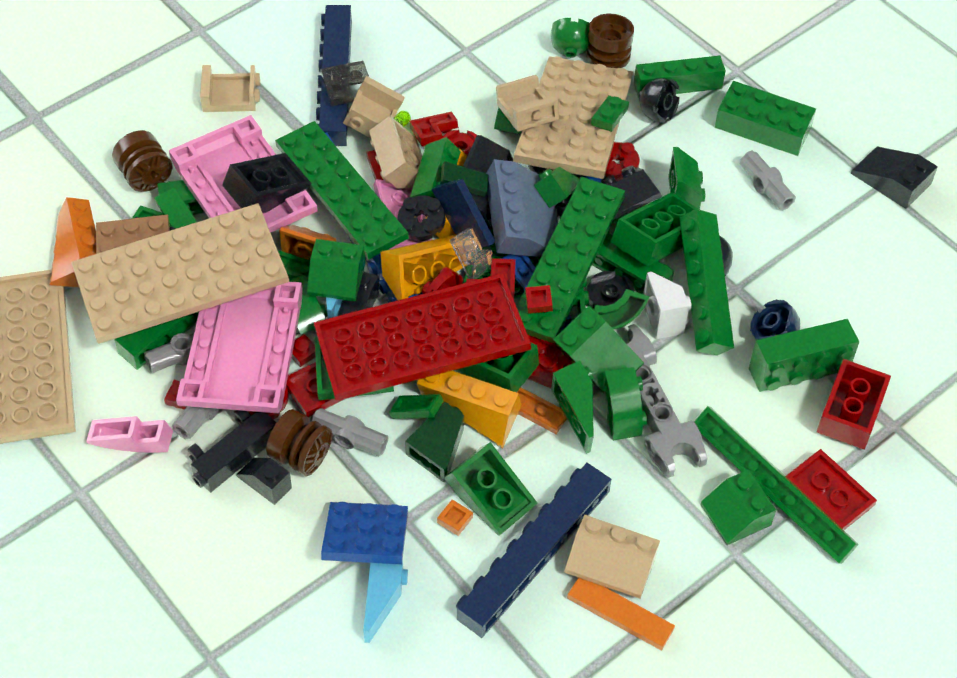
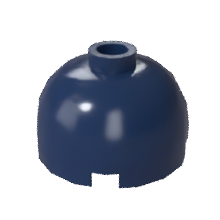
M778 299L764 304L766 308L760 313L757 311L750 323V331L756 340L800 330V318L796 310L787 301Z

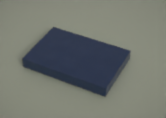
M463 179L440 184L432 188L435 197L440 201L444 209L445 216L455 235L473 238L474 249L487 247L495 242Z

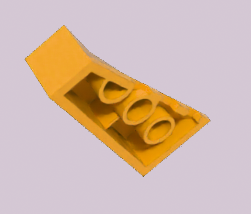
M451 235L381 252L382 276L397 300L406 299L413 294L421 293L423 286L428 281L432 282L444 267H449L457 272L474 262L473 238Z
M455 371L418 379L417 381L421 395L441 394L444 402L462 411L464 424H468L477 430L479 434L488 437L503 449L522 405L519 393Z

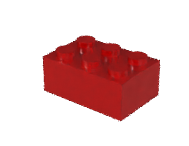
M843 359L816 432L865 450L891 375Z

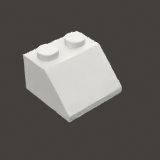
M648 272L644 295L650 297L645 310L655 338L661 339L683 335L685 325L688 324V310H691L690 297L685 295L682 286L653 272Z

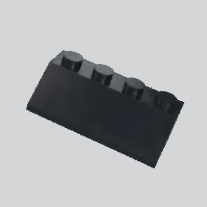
M477 135L463 167L487 173L494 159L513 162V157L510 150L482 135ZM471 193L488 228L491 229L492 220L487 193L484 197Z
M628 166L623 168L621 174L617 176L610 175L601 179L603 184L625 190V197L614 220L662 197L658 188L644 169ZM569 195L561 203L555 205L560 219L572 195Z

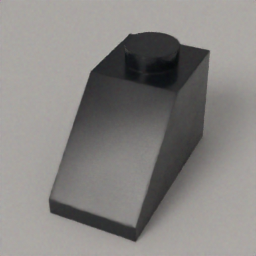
M254 457L236 474L240 480L274 505L292 489L290 472L271 458Z

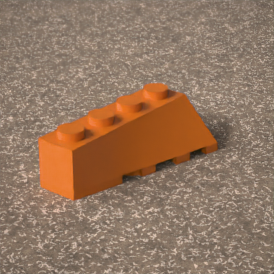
M66 197L57 218L56 243L53 251L54 260L52 262V276L49 285L80 288L71 262L97 254L96 229L89 200Z

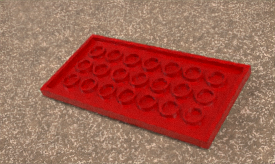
M503 273L314 322L336 401L531 350V342Z

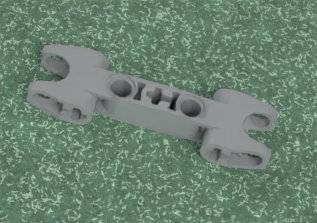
M629 325L627 332L629 343L627 345L644 362V365L636 371V375L642 378L643 391H640L642 411H645L647 425L652 431L651 434L644 436L645 447L650 458L667 478L675 476L676 468L673 459L675 455L683 454L689 456L698 467L705 466L708 458L698 427L692 420L684 423L679 422L668 398L650 368V365L657 363L656 351L650 339L637 325Z

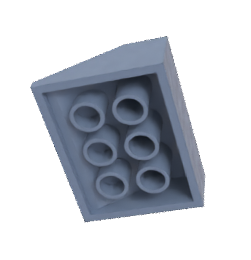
M494 159L486 174H488L487 195L496 252L542 257L558 225L555 205L549 208L535 188L534 184L540 179L538 177L539 174L517 162Z

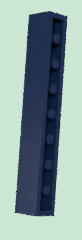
M326 5L325 14H321V26H324V29H320V40L324 44L319 45L320 57H323V59H319V72H322V75H318V88H321V91H317V104H320V107H316V121H319L318 126L324 133H328L335 146H347L348 126L343 124L348 113L352 32L351 5Z
M588 462L581 469H575L568 484L558 488L551 503H545L542 506L535 521H529L518 540L513 539L509 543L506 553L502 558L497 557L493 561L489 569L490 571L485 577L480 576L476 580L473 590L469 595L465 594L459 599L456 604L457 621L480 638H483L579 528L584 515L589 516L608 495L612 479Z

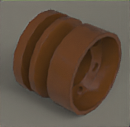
M606 13L594 17L589 26L588 40L590 44L587 46L588 50L586 52V58L589 63L602 64L608 68L617 69L627 66L631 58L634 37L633 23L619 14Z
M138 130L126 134L113 148L112 157L114 163L123 173L129 186L135 191L146 192L158 188V183L166 182L171 175L173 169L172 161L162 149L155 136L149 131Z
M294 409L288 410L277 421L269 436L266 447L267 456L283 465L289 463L291 469L298 470L299 473L306 477L310 476L318 469L328 453L333 437L332 429L321 425L317 421L310 422V418Z

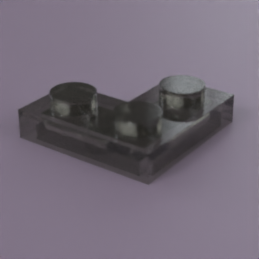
M363 60L321 69V77L331 106L353 102V95L349 86L361 84L366 76L369 77Z

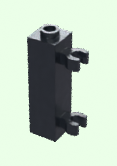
M236 410L234 414L238 418L235 421L239 426L204 453L196 443L187 449L191 454L189 458L193 461L191 463L192 479L198 487L202 488L204 486L211 493L267 447L269 436L277 422L266 412H255L253 415H250L248 411Z

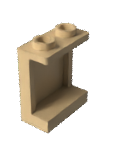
M202 65L200 91L202 111H256V102H260V90L257 89V86L261 85L260 73H256L255 65H250V73L212 74L211 65Z
M537 75L496 86L497 105L517 132L559 119L558 99L555 96L547 98L539 87Z
M366 76L357 90L343 124L371 138L369 130L389 116L395 118L405 96Z

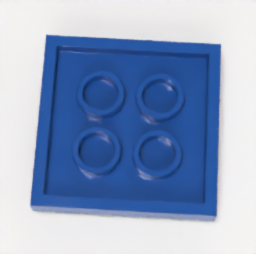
M330 502L321 550V560L402 564L408 506Z

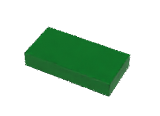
M175 187L154 197L163 215H168L171 227L181 228L197 223Z
M441 394L402 395L397 398L389 414L392 419L434 418L444 400Z

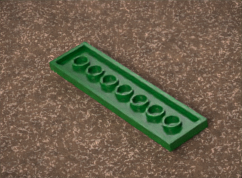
M315 121L275 140L276 147L281 153H286L312 183L310 189L355 244L364 245L365 257L368 260L381 254L382 251H386L409 239L407 230Z
M584 177L580 178L527 287L550 285L553 311L528 313L525 291L517 305V310L527 335L555 344L553 339L560 333L625 197V190Z

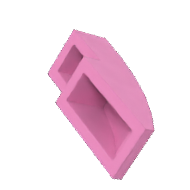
M137 416L92 420L86 442L90 445L120 451L168 452L173 430L165 420L142 422Z

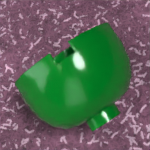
M562 18L553 22L550 34L554 49L567 58H574L585 53L588 50L587 46L590 44L588 40L590 23L579 18L578 22L571 21V18Z

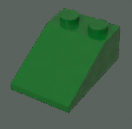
M590 306L553 339L557 348L572 363L581 360L584 367H589L594 378L592 382L603 393L605 371L634 367L635 371H637L644 365V362Z
M581 360L553 373L551 391L587 454L591 452L594 438L592 380L594 378L589 367H584Z
M491 442L480 447L444 477L458 497L498 536L538 504Z

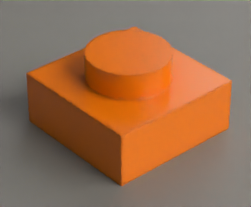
M452 499L437 517V523L459 536L473 519L474 512Z

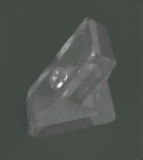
M467 228L449 240L468 279H477L490 270L492 250L482 249L472 228Z

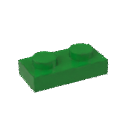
M608 95L592 117L591 125L612 132L627 112L629 101Z

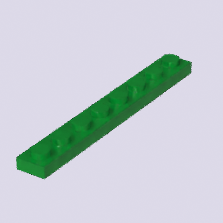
M707 406L694 421L700 433L741 472L749 469L765 494L839 564H842L859 545L712 407Z

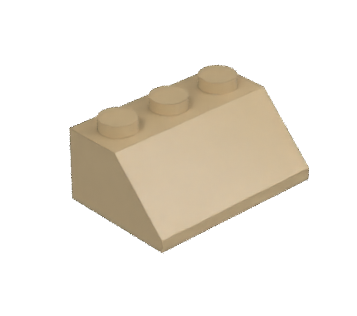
M389 116L369 130L372 139L370 143L377 154L375 159L381 167L382 171L380 174L386 183H391L398 189L413 188L421 163L422 153L416 137L393 117Z
M584 515L576 533L564 573L641 599L656 559L660 540Z

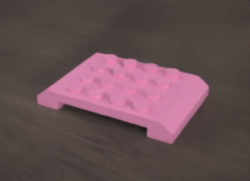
M252 115L169 150V155L176 171L208 218L241 209L222 186L230 164L276 155L263 137L262 129ZM304 190L286 198L284 203L263 213V216L271 233L318 212L314 200Z
M288 282L199 311L184 379H181L178 389L177 405L279 413L283 404L301 309L302 283Z

